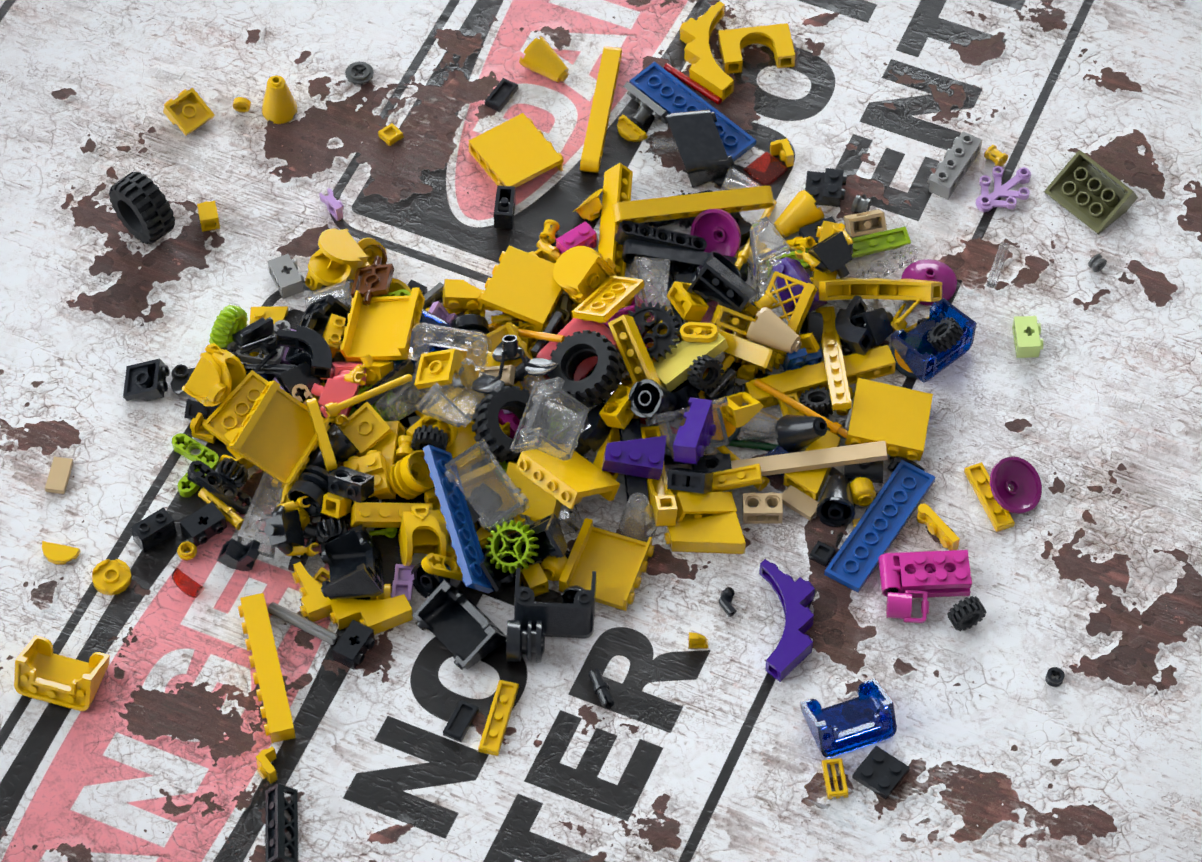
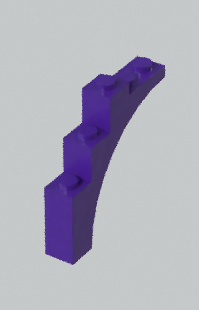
M764 559L760 563L759 574L771 585L778 595L785 616V628L782 638L776 649L766 659L765 671L781 682L812 653L813 641L804 633L813 626L814 615L806 606L814 599L815 588L809 581H805L801 577L794 582L793 578L780 571L776 564Z

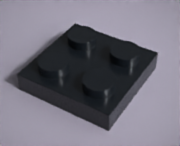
M875 746L853 773L852 778L886 800L909 772L910 767L883 749Z

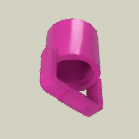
M905 590V593L888 592L886 618L904 619V622L925 623L927 614H929L927 592L917 590ZM912 595L923 596V601H921L922 618H911Z

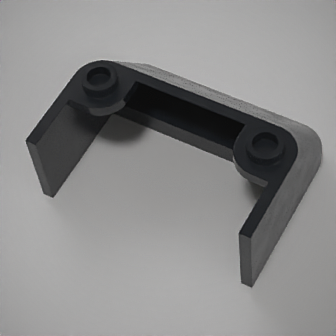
M554 513L529 525V530L535 531L531 537L538 538L534 542V544L539 545L538 549H534L538 556L531 557L535 562L549 555L556 558L564 557L568 546L559 520ZM517 531L509 536L515 539L516 537L520 538L522 534ZM500 540L499 550H501L503 547L502 540ZM526 541L522 546L523 555L526 551ZM511 543V548H510V550H513V551H514L513 546H514L515 544ZM487 549L480 566L494 590L498 591L502 583L508 584L515 580L516 570L514 574H511L509 570L505 573L502 572V568L496 569V563L492 564L490 562L493 556H487L491 549ZM512 554L508 557H503V560L508 563L518 561Z
M516 568L514 620H521L523 629H527L529 620H532V629H536L537 620H542L545 637L588 638L593 634L597 586L596 571H592L591 590L578 591L574 598V604L534 602L535 595L533 590L529 587L521 586V568Z

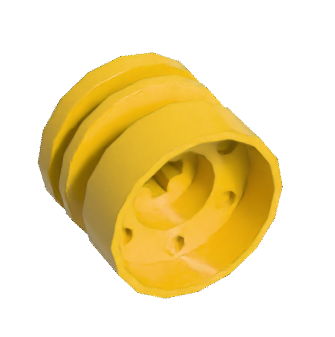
M423 450L412 452L394 463L389 470L388 478L394 492L402 498L414 499L434 487V483L429 475L428 464L424 459L425 454Z

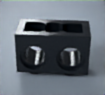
M340 466L328 474V492L361 503L374 494V476Z
M679 467L669 469L667 489L703 494L712 492L713 472Z

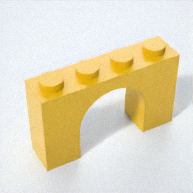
M788 23L718 31V45L723 69L726 74L742 72L743 60L741 50L750 44H762L769 47L774 53L777 69L795 66V52Z

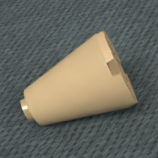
M764 307L756 314L758 319L756 322H751L747 332L749 341L788 353L799 350L802 344L800 341L801 337L771 309Z

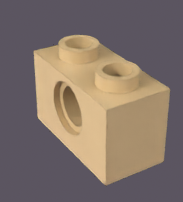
M879 209L843 216L845 230L850 237L887 230L885 214Z

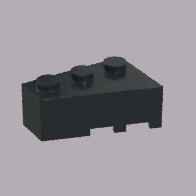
M715 257L704 265L687 290L690 293L699 294L707 300L711 299L719 302L720 305L739 313L746 309L758 294L757 291Z

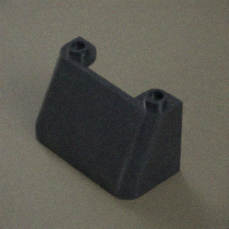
M710 109L666 115L692 188L733 173L731 166L734 165L731 155L727 156L715 125V122H718L715 112H710Z
M328 294L312 302L307 307L299 325L310 328L323 336L331 314L346 318L344 326H347L348 314L351 309L333 295ZM289 347L285 357L286 361L296 366L306 362L311 367V360L304 351ZM336 352L332 362H339L342 355L341 352Z
M362 524L321 544L322 553H320V557L325 564L327 563L330 566V582L328 580L322 582L321 587L324 597L333 600L374 597L384 593L382 554Z
M445 580L412 615L417 620L416 625L420 629L431 631L454 654V663L461 670L464 668L470 669L507 640V636L460 589Z

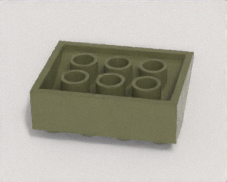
M1081 150L1073 156L1044 190L1048 196L1097 234H1100L1127 212L1138 199L1133 190Z

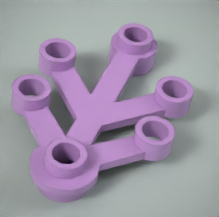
M995 166L992 172L994 192L990 195L988 194V187L990 186L991 178L987 175L981 176L979 182L981 196L976 199L978 210L988 212L993 207L1014 209L1017 203L1015 198L1028 199L1030 193L1028 188L1022 187L1019 191L1010 189L1018 183L1026 184L1030 181L1031 172L1025 167L1017 170L1016 176L1002 185L1004 169L1001 166ZM999 197H1006V198H1007L1006 201H1004V200H996V199L999 198Z

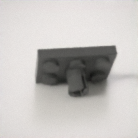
M627 81L623 86L628 90L626 94L640 104L632 117L644 125L648 117L653 114L667 125L666 115L669 113Z

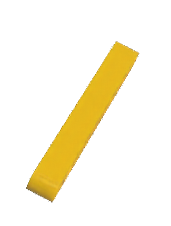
M608 46L603 48L581 156L580 171L599 172L621 63L622 48Z
M758 186L618 202L612 205L615 225H620L625 220L646 223L697 217L701 212L708 209H721L727 213L767 209L774 206L771 186Z

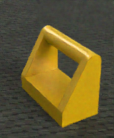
M747 392L719 398L721 416L736 428L744 426L763 408V404ZM745 401H746L747 403H749V405H745V406L739 407V406H741Z

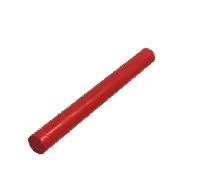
M668 63L664 65L663 68L708 99L718 105L722 102V98Z

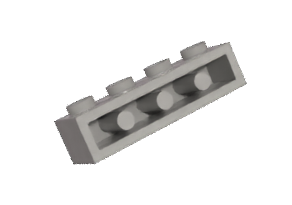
M964 131L959 137L955 138L953 147L946 151L943 162L940 161L938 163L936 172L932 173L928 179L929 192L947 200L981 151L982 139Z

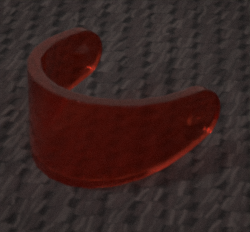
M176 568L173 571V582L186 595L197 598L205 589L180 569Z

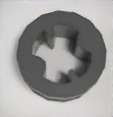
M1096 254L1090 259L1088 266L1093 268L1094 272H1099L1105 267L1107 260L1102 258L1101 254Z

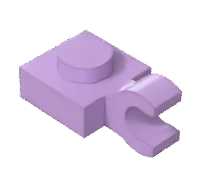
M328 188V196L319 193L320 200L327 205V210L338 221L343 218L344 206L340 200L335 199L333 191Z

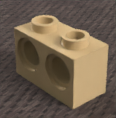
M743 493V524L782 523V493Z

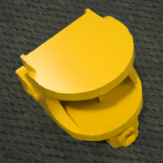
M333 228L321 233L318 239L320 249L311 256L308 262L305 284L310 290L321 289L323 285L331 288L352 287L357 268L370 266V263L366 262L369 256L363 252L348 232V229L338 230Z
M576 246L565 251L558 258L553 269L555 281L568 293L570 299L578 304H581L612 275L617 276L612 270L616 265L609 257L603 256L596 250L586 246Z
M215 343L206 346L205 351L207 352L200 354L201 358L188 382L182 387L184 392L204 406H216L224 402L229 394L246 377V371L240 359L231 352L221 349Z
M412 505L411 511L403 512L398 534L403 566L411 565L413 553H424L427 555L433 553L457 559L455 550L452 548V545H449V532L446 529V521L441 510H429V505Z

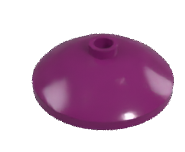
M708 209L701 212L692 223L690 235L701 237L707 242L705 252L716 251L731 257L737 254L741 244V233L737 222L729 213L721 209Z
M922 259L911 263L905 268L901 279L942 282V301H920L919 304L926 306L939 305L948 301L954 295L957 287V279L953 270L943 262L933 259Z
M1010 456L1000 460L993 467L990 475V487L995 500L1002 508L1011 513L1022 514L1029 512L1037 506L1042 494V484L1036 469L1028 461L1020 457Z

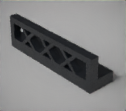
M279 783L265 791L266 862H298V790ZM284 793L291 795V803H288ZM284 810H287L291 816L290 822L285 817ZM285 828L291 834V840L285 835ZM285 847L291 852V857L285 856Z

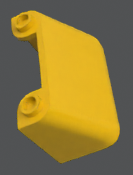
M35 635L15 659L14 688L23 696L78 711H85L92 704L106 673L110 655L100 652L93 653L89 663L54 654L51 641Z

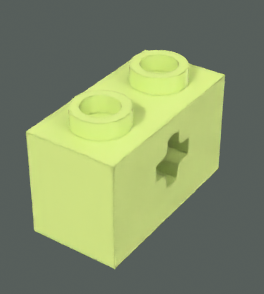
M1014 317L1012 331L1016 358L1039 357L1040 350H1043V338L1039 336L1041 334V324L1037 323V317Z

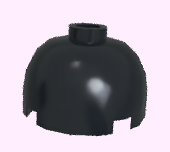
M421 563L414 566L411 571V575L414 574L412 582L415 589L425 598H427V595L430 596L444 580L451 583V578L427 573L422 568Z

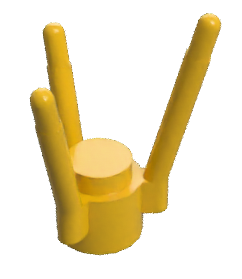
M917 299L899 317L906 307V303L902 304L890 323L893 329L892 334L895 336L901 334L903 336L917 328V323L906 328L907 322L905 318L920 303V299Z

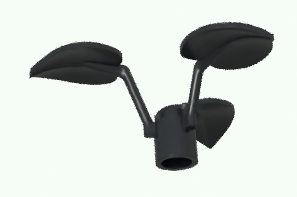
M506 335L502 337L501 343L492 354L495 361L501 362L498 376H481L474 380L471 389L479 393L490 394L504 387L505 382L500 379L502 378L504 362L507 360L511 361L521 358L526 366L525 372L531 376L546 375L555 370L559 364L543 358H534L527 362L524 357V349L518 346L517 336Z

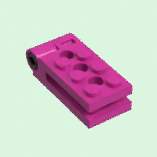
M968 550L885 553L878 558L882 594L886 597L888 592L905 593V590L927 592V598L970 596L972 580ZM912 595V598H923V596Z

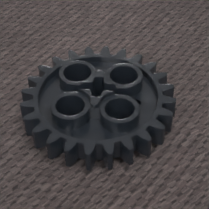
M649 302L648 307L642 303L641 309L634 306L635 312L633 313L630 310L628 312L634 318L638 330H641L640 335L645 347L649 342H654L653 347L646 348L651 361L652 358H655L659 362V356L666 359L665 353L672 354L670 348H677L674 342L680 341L677 335L680 334L678 327L681 325L677 322V316L673 315L672 309L667 311L666 305L661 308L659 302L656 303L655 307L652 302ZM649 317H655L652 322H646ZM662 329H668L666 334H659Z

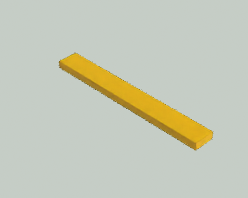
M834 306L821 307L816 309L815 312L821 313L823 316L821 347L832 409H851L852 402L841 342L835 328L836 315Z

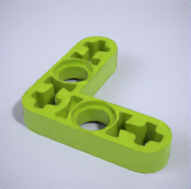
M179 433L173 436L172 446L177 453L192 462L196 460L201 461L214 471L216 470L217 465L220 463L216 452L186 434ZM199 449L201 452L198 455H192L191 451ZM188 473L177 484L178 492L182 497H191L200 488V486L187 479Z

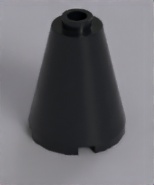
M651 379L636 382L629 393L631 410L637 416L643 418L670 412L677 405L676 396Z
M785 415L777 421L775 426V432L777 431L778 438H776L777 443L786 452H798L826 434V421L821 417Z
M335 423L329 427L327 434L338 465L348 458L355 456L359 450ZM318 445L316 450L312 451L308 456L310 459L306 466L314 465L327 471Z
M835 474L830 477L816 508V515L827 526L837 528L841 527V524L847 523L848 525L855 517V507L849 481L842 474Z

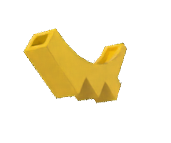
M718 1L703 16L701 15L697 21L691 17L687 22L682 23L679 30L680 40L687 44L684 49V60L692 64L689 69V78L724 101L734 90V80L718 66L709 47L711 33L716 24L724 17L725 4Z
M837 278L836 280L820 281L819 300L853 299L857 295L861 296L862 299L942 301V282L915 279Z
M301 562L293 564L294 573H292L295 584L299 583L301 587L299 590L302 596V606L299 608L302 616L307 617L312 622L330 616L332 623L337 624L339 630H342L355 620L373 629L374 635L413 620L412 608L405 594L380 600H358L353 598L331 600L328 597H324L321 591L322 585L317 583L308 574Z

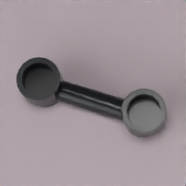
M307 524L303 537L308 540L305 547L316 542L314 525ZM306 553L300 557L292 556L288 570L294 572L293 564L298 562L305 566L309 556Z

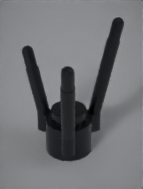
M272 334L264 339L242 346L240 354L259 347L264 353H269L253 370L257 373L272 356L278 353L276 349L280 346H275L276 336Z

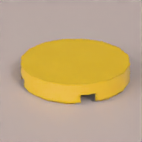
M106 559L98 563L92 572L93 586L104 595L120 594L128 588L132 579L129 566L120 559Z

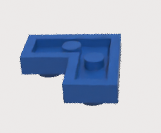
M806 348L799 349L793 353L787 352L782 365L784 372L820 363L823 357L821 350L807 354Z

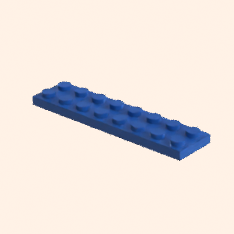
M653 62L629 80L633 86L669 114L710 109V112H715L718 121L715 122L727 156L731 155L733 162L756 145V140L656 62Z
M427 445L423 448L424 459L428 464L429 475L436 489L435 494L441 505L440 510L444 515L446 529L452 540L451 545L457 556V564L463 575V583L466 587L489 594L494 591V588L480 566L484 555L452 454L440 448Z
M901 460L827 566L824 575L859 593L878 565L879 556L887 552L935 482L936 477Z

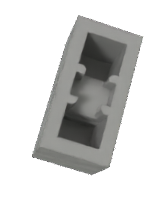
M289 254L268 261L269 273L283 299L304 292V277L302 273H298L296 261L291 260Z

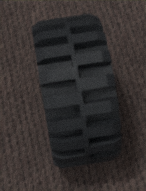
M131 172L111 186L109 192L110 202L117 213V217L122 221V224L128 229L129 233L133 234L142 243L152 244L172 231L175 225L174 212L165 195L159 190L160 188L147 175L141 174V172Z
M584 330L583 333L578 331L574 332L573 336H566L562 343L559 342L556 345V350H553L550 355L552 357L550 361L559 364L555 370L547 374L550 378L551 386L567 402L578 407H583L584 405L592 407L594 403L597 405L603 403L602 400L605 398L609 399L611 397L610 394L613 391L616 392L618 383L622 381L623 376L621 373H624L623 357L620 355L619 350L599 332ZM598 357L597 366L593 373L583 380L574 381V373L578 365L587 358Z
M504 386L493 391L476 406V413L472 416V422H475L472 425V432L476 433L474 439L476 442L479 441L481 445L479 448L482 451L488 452L487 456L491 459L496 457V461L501 463L506 461L508 464L511 461H518L521 452L539 449L544 445V441L548 437V432L546 431L549 430V422H546L548 414L547 412L544 413L542 402L539 403L537 401L538 397L536 395H530L529 390L525 388L520 390L519 386H512L511 388ZM501 409L512 412L520 420L523 430L521 440L512 439L502 431L498 421Z

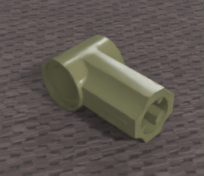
M563 294L555 307L553 316L556 311L561 312L566 326L569 323L574 302L568 295Z

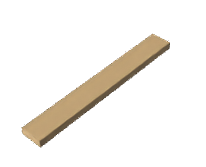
M878 441L731 461L732 469L760 464L762 476L882 461L888 460L886 442Z

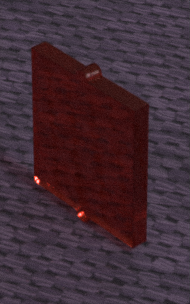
M766 151L745 167L744 171L753 177V180L758 181L763 186H768L788 171V168L779 162L778 158H774Z

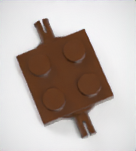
M379 256L374 257L372 265L357 268L352 286V298H354L356 290H359L362 298L364 297L363 304L366 306L367 304L370 305L372 297L388 295L394 267L393 264L382 265V258Z

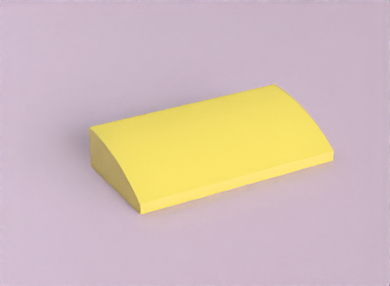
M719 332L718 338L710 343L686 342L683 340L677 344V348L671 349L672 354L667 352L665 354L666 359L660 357L659 362L655 361L653 365L662 386L671 392L688 379L687 377L690 375L687 372L691 371L689 366H693L694 363L692 361L694 359L697 360V357H702V355L715 358L729 347L726 339Z

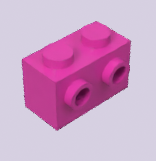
M586 221L556 239V247L559 249L560 254L576 246H586L592 249L597 247V233Z

